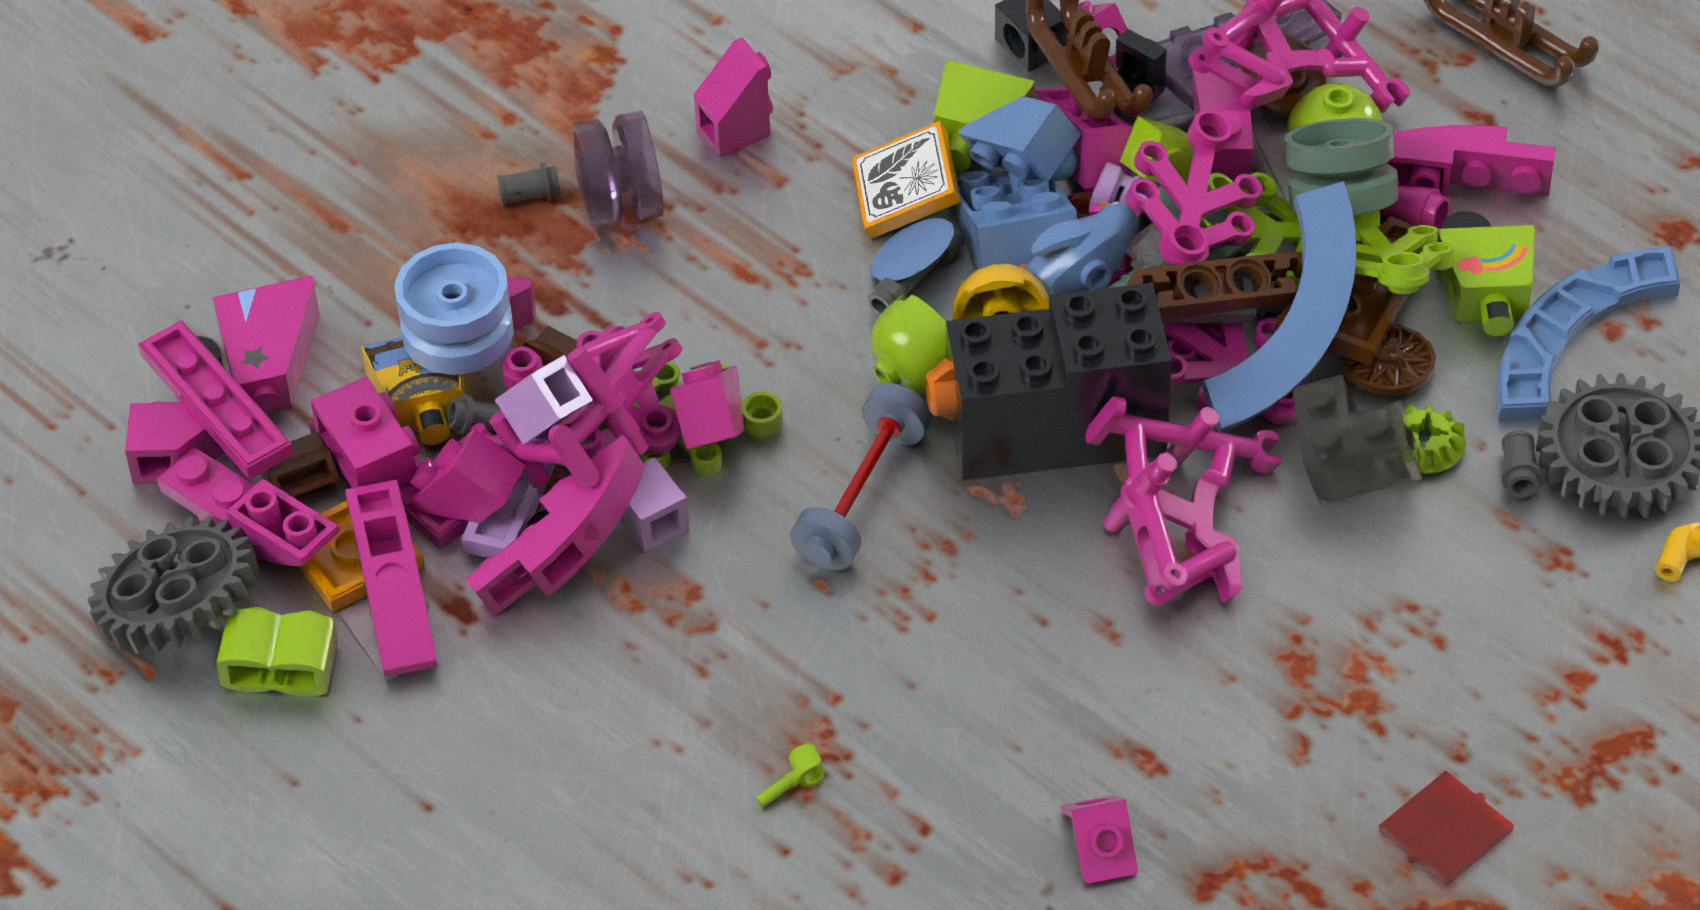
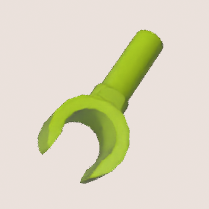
M806 743L796 747L789 755V762L793 770L755 796L762 808L799 784L803 787H813L822 782L825 770L814 744Z

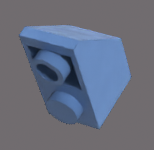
M1025 96L963 126L958 133L971 148L969 152L971 158L982 167L989 170L999 167L1008 170L1021 179L1031 176L1046 181L1052 178L1081 136V133L1056 104Z

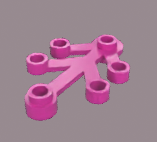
M1213 109L1199 111L1188 129L1189 143L1194 151L1187 183L1184 182L1168 160L1167 150L1157 142L1146 141L1142 143L1134 157L1136 169L1144 175L1155 176L1180 210L1179 220L1177 221L1159 199L1160 191L1157 185L1145 178L1134 180L1125 196L1128 207L1137 213H1146L1161 233L1158 249L1163 259L1170 265L1206 261L1209 249L1226 242L1233 246H1244L1248 243L1255 230L1253 219L1246 213L1239 211L1230 213L1222 223L1204 229L1199 226L1201 217L1232 205L1243 209L1254 207L1263 192L1261 182L1249 174H1241L1235 178L1233 183L1207 192L1214 155L1224 148L1232 133V125L1229 119L1221 112ZM1146 156H1150L1154 158L1156 161H1152L1148 159ZM1241 189L1247 190L1250 194L1243 192ZM1137 193L1145 195L1148 199L1140 197ZM1233 226L1240 228L1243 232L1237 231Z
M1266 318L1258 323L1253 338L1254 344L1258 349L1270 339L1263 333L1274 334L1276 332L1274 328L1277 319ZM1163 323L1166 338L1171 335L1208 360L1186 362L1181 355L1170 352L1172 368L1178 371L1176 374H1171L1170 388H1176L1182 383L1203 382L1234 368L1249 358L1242 324H1220L1224 342L1223 346L1191 323ZM1298 384L1285 396L1288 399L1282 398L1275 406L1262 414L1263 417L1271 423L1286 425L1300 418L1305 413L1309 402L1306 388L1303 384ZM1202 386L1196 398V407L1199 411L1209 407Z
M591 330L582 333L577 339V348L583 347L587 342L595 340L601 332ZM521 346L510 350L504 356L501 363L504 386L509 390L533 372L544 367L540 356L528 347ZM518 365H527L525 367H517ZM633 371L634 376L639 373V371ZM651 381L637 399L638 407L632 405L629 411L639 425V431L649 446L646 452L658 455L672 450L681 439L682 432L676 411L670 407L660 405ZM585 405L558 425L569 426L588 406ZM653 425H661L662 427H660V428H654V427H651V426H653ZM596 428L587 437L592 439L593 442L581 444V446L591 459L600 448L611 444L616 438L610 429L600 431ZM549 430L546 431V432H544L543 434L537 436L536 438H537V439L547 438V437H548V434H549Z

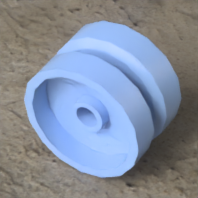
M463 243L435 245L415 254L400 268L394 283L404 349L415 363L431 372L457 375L476 372L495 363L508 350L514 335L506 270L494 254L479 246Z

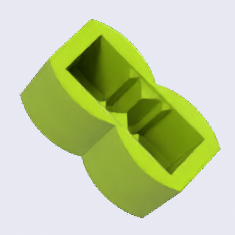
M262 607L236 609L238 613L235 616L227 615L217 658L220 686L231 690L252 693L271 690L302 696H320L328 693L338 643L335 619L310 610L279 615Z

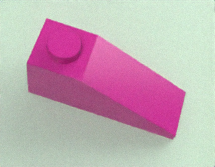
M1192 69L1194 117L1201 110L1213 109L1224 114L1232 125V133L1226 145L1220 152L1214 155L1210 175L1221 173L1229 177L1233 182L1241 174L1250 175L1253 154L1251 111L1239 100L1245 91L1210 72L1199 73Z
M1067 87L1035 90V99L1056 104L1081 133V136L1072 147L1078 162L1077 169L1071 178L1081 185L1084 190L1094 192L1107 161L1120 166L1124 174L1131 176V169L1122 164L1120 159L1131 134L1132 126L1114 113L1103 122L1090 120Z

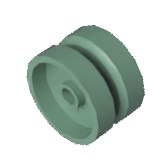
M1366 118L1331 119L1300 126L1285 134L1284 150L1286 165L1297 171L1288 180L1289 205L1293 211L1296 212L1293 203L1296 195L1344 181L1353 216L1372 213L1387 208L1398 201V173L1395 168L1387 164L1388 161L1395 157L1396 152L1394 127L1388 122Z

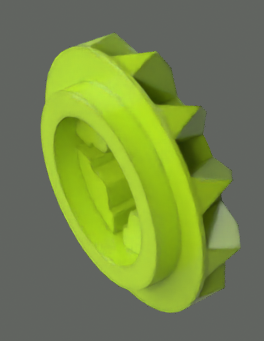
M1409 403L1403 413L1392 412L1387 426L1383 429L1382 438L1384 450L1394 463L1406 470L1423 474L1442 472L1454 466L1462 458L1467 441L1464 435V423L1455 422L1451 410L1442 413L1435 411L1431 403L1425 409H1416ZM1428 429L1431 431V437L1429 442H1426L1425 448L1420 447L1419 434L1421 430Z

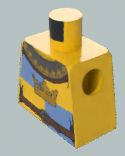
M402 337L361 346L366 376L379 394L386 392L389 395L397 413V422L401 428L409 426L413 432H418L420 441L426 445H437L444 442L450 435L447 423L449 403L452 398H460L464 394L463 374L449 375L436 373L418 365L404 349Z

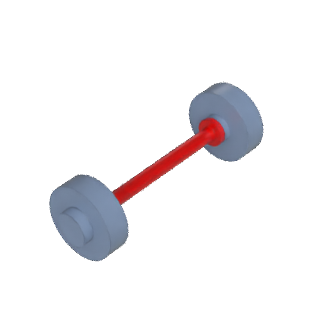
M882 383L872 389L862 407V415L868 427L877 434V437L834 511L820 507L807 508L801 512L790 531L792 545L810 563L829 570H843L851 565L861 547V537L855 526L845 517L888 442L899 445L916 444L922 439L929 427L932 414L929 412L927 403L917 393L905 386L894 383Z

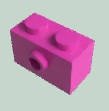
M367 376L311 400L316 432L319 433L325 447L330 450L333 460L351 488L396 479L398 486L411 481L417 471L414 456L420 454L417 439L409 426L401 428L397 422V413L389 395L386 392L379 394Z

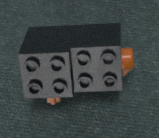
M1153 283L1049 295V309L946 321V358L925 376V388L929 412L935 417L943 416L950 420L962 481L1127 461L1125 435L1110 432L1099 445L1086 442V430L1089 424L1113 396L1125 398V414L1169 422L1172 359ZM1146 439L1147 458L1158 457L1167 450V443Z

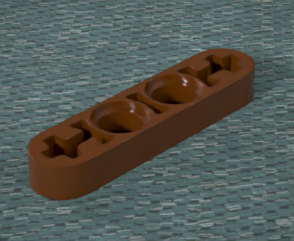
M1291 251L1148 267L1134 272L1127 286L1153 283L1161 319L1292 305L1299 285L1296 284L1294 278L1285 277L1287 271H1293L1296 278H1301L1302 252ZM1237 274L1250 275L1257 281L1259 290L1252 293L1243 292L1235 286L1233 277ZM1190 279L1200 280L1208 286L1210 295L1205 298H1195L1186 292L1184 282ZM1276 281V283H1275V285H1274V287H1273V289H1272V288H1271V282ZM1169 283H1171L1172 290L1166 291L1169 286Z

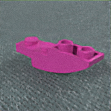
M1485 125L1422 127L1394 132L1395 157L1388 161L1387 164L1397 170L1399 186L1437 188L1440 190L1441 195L1447 197L1450 184L1549 196L1556 147L1507 142L1508 127Z
M623 434L611 444L600 448L591 458L599 472V480L595 486H580L572 474L559 480L548 493L539 499L549 514L539 522L528 526L516 540L495 556L484 560L476 571L465 578L494 617L536 584L548 598L592 557L609 536L624 514L645 469L644 463Z
M194 446L157 478L161 493L198 515L200 523L209 516L212 517L215 525L226 519L231 529L239 526L244 536H248L257 557L273 563L303 566L340 532L337 524L266 480L262 479L255 485Z
M397 479L345 489L384 677L438 667L411 534Z

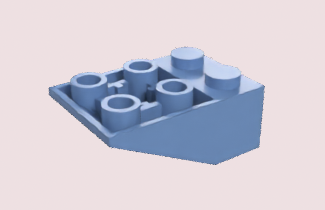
M971 171L962 174L960 180H957L961 202L953 205L975 270L992 264H1012L1015 266L1029 264L1035 257L1031 253L1032 245L1040 234L1054 224L1077 219L1076 209L1054 180L1051 179L1046 181L1031 176L1021 179L1009 171L993 174L985 171Z

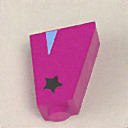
M313 276L213 297L219 331L231 376L265 414L292 408L320 318Z

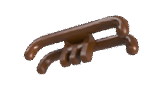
M1025 0L1026 21L1032 37L1090 120L1105 121L1113 114L1116 104L1124 114L1132 117L1141 116L1148 110L1153 96L1151 87L1147 84H1140L1136 86L1132 93L1108 58L1110 40L1102 32L1099 24L1094 21L1090 11L1087 9L1080 10L1079 0H1060L1062 21L1069 34L1067 46L1060 44L1047 24L1044 10L1045 0ZM1101 81L1106 89L1101 90L1098 97H1096L1087 82Z
M1423 0L1430 12L1441 22L1547 87H1560L1569 82L1573 75L1574 67H1585L1592 63L1599 51V42L1595 37H1584L1580 42V47L1576 48L1534 22L1535 6L1527 1L1520 5V0H1464L1483 13V20L1479 23L1450 5L1446 0ZM1529 42L1558 59L1555 68L1544 64L1521 48Z

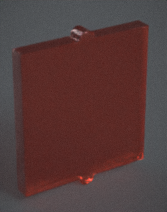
M1445 770L1379 825V832L1407 854V861L1409 863L1417 862L1445 886H1448L1513 831L1514 824L1487 804L1484 794H1475Z

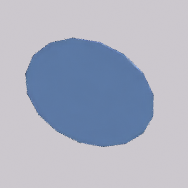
M930 218L902 229L886 241L875 254L871 264L872 276L879 281H882L884 278L898 281L909 278L926 269L950 245L954 235L953 224L944 218Z

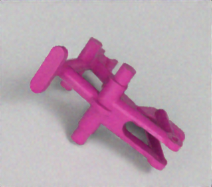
M1248 0L1243 6L1242 11L1218 28H1209L1202 37L1204 46L1194 49L1188 58L1189 65L1196 72H1210L1244 90L1245 92L1239 100L1248 109H1254L1283 98L1293 83L1290 72L1301 70H1319L1326 77L1330 78L1361 76L1373 90L1370 96L1381 113L1386 112L1393 102L1398 107L1402 106L1411 94L1409 87L1400 79L1395 77L1388 79L1357 42L1356 37L1370 18L1368 12L1361 7H1354L1345 21L1341 23L1323 0ZM1305 9L1329 37L1330 42L1326 48L1318 50L1292 51L1276 19ZM1258 37L1267 52L1265 55L1266 60L1247 50L1253 46ZM1225 56L1258 74V80L1219 58Z
M659 312L651 313L644 317L640 323L627 328L623 326L609 327L595 340L587 342L583 347L576 348L568 354V362L593 400L586 405L588 408L569 426L554 425L551 427L548 434L550 442L531 440L523 445L502 411L496 413L489 421L497 433L496 436L491 435L484 423L474 424L470 430L477 429L526 466L522 472L533 488H539L550 480V474L542 463L566 466L580 486L593 487L598 483L599 472L581 446V443L605 421L614 437L617 439L623 434L638 456L646 452L649 446L640 433V427L629 409L663 366L678 357L683 348L676 338H672L645 349L666 324V321ZM643 366L639 373L634 376L633 370Z
M1113 396L1092 420L1086 430V442L1094 445L1101 444L1110 432L1125 435L1128 479L1121 486V496L1112 505L1110 513L1105 517L1103 521L1104 527L1108 532L1118 534L1126 525L1131 524L1148 582L1144 595L1151 605L1163 607L1173 596L1211 577L1215 581L1221 602L1230 603L1240 592L1242 586L1238 543L1234 538L1213 529L1215 497L1217 491L1225 490L1230 483L1235 456L1249 459L1250 466L1259 473H1273L1282 463L1281 457L1269 455L1264 450H1270L1279 441V434L1271 430H1261L1251 439L1211 431L1219 422V415L1210 407L1203 408L1188 426L1125 414V398ZM1146 439L1171 444L1165 453L1160 454L1154 462L1148 464ZM1195 449L1214 452L1211 469L1205 471L1196 481L1191 502L1162 490L1176 467L1181 466ZM1165 519L1188 529L1185 533L1186 547L1195 556L1178 564Z

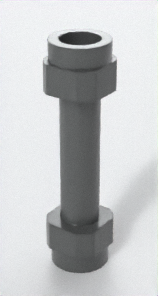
M953 226L954 235L948 248L926 269L909 278L898 281L884 278L874 287V292L868 297V303L878 316L900 295L905 294L906 300L907 293L939 262L948 264L958 254V250L964 245V237L955 226Z

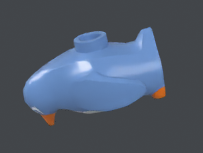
M1103 201L1100 203L1101 211L1097 214L1054 224L1040 234L1032 245L1031 253L1035 257L1030 263L1021 264L1018 267L1029 270L1042 281L1048 296L1091 289H1103L1120 266L1131 240L1136 235L1139 221L1135 211L1124 203Z

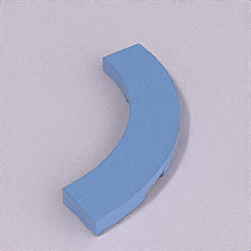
M1344 181L1295 196L1293 203L1301 231L1303 264L1298 290L1284 321L1273 336L1256 353L1234 368L1203 381L1201 386L1207 403L1219 415V422L1216 424L1218 432L1242 425L1275 406L1278 401L1287 396L1298 384L1306 379L1321 360L1336 335L1348 307L1356 265V230L1352 206Z
M1672 246L1643 249L1610 257L1609 263L1594 267L1588 271L1584 268L1579 269L1543 293L1526 310L1513 329L1510 341L1504 352L1497 387L1498 419H1531L1546 415L1547 404L1551 400V378L1556 364L1568 344L1592 322L1609 312L1635 302L1658 297L1677 296L1679 294L1680 279Z

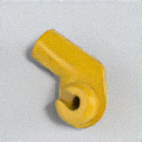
M1700 522L1677 527L1668 535L1655 568L1659 578L1668 582H1676L1681 578L1687 561L1700 558Z

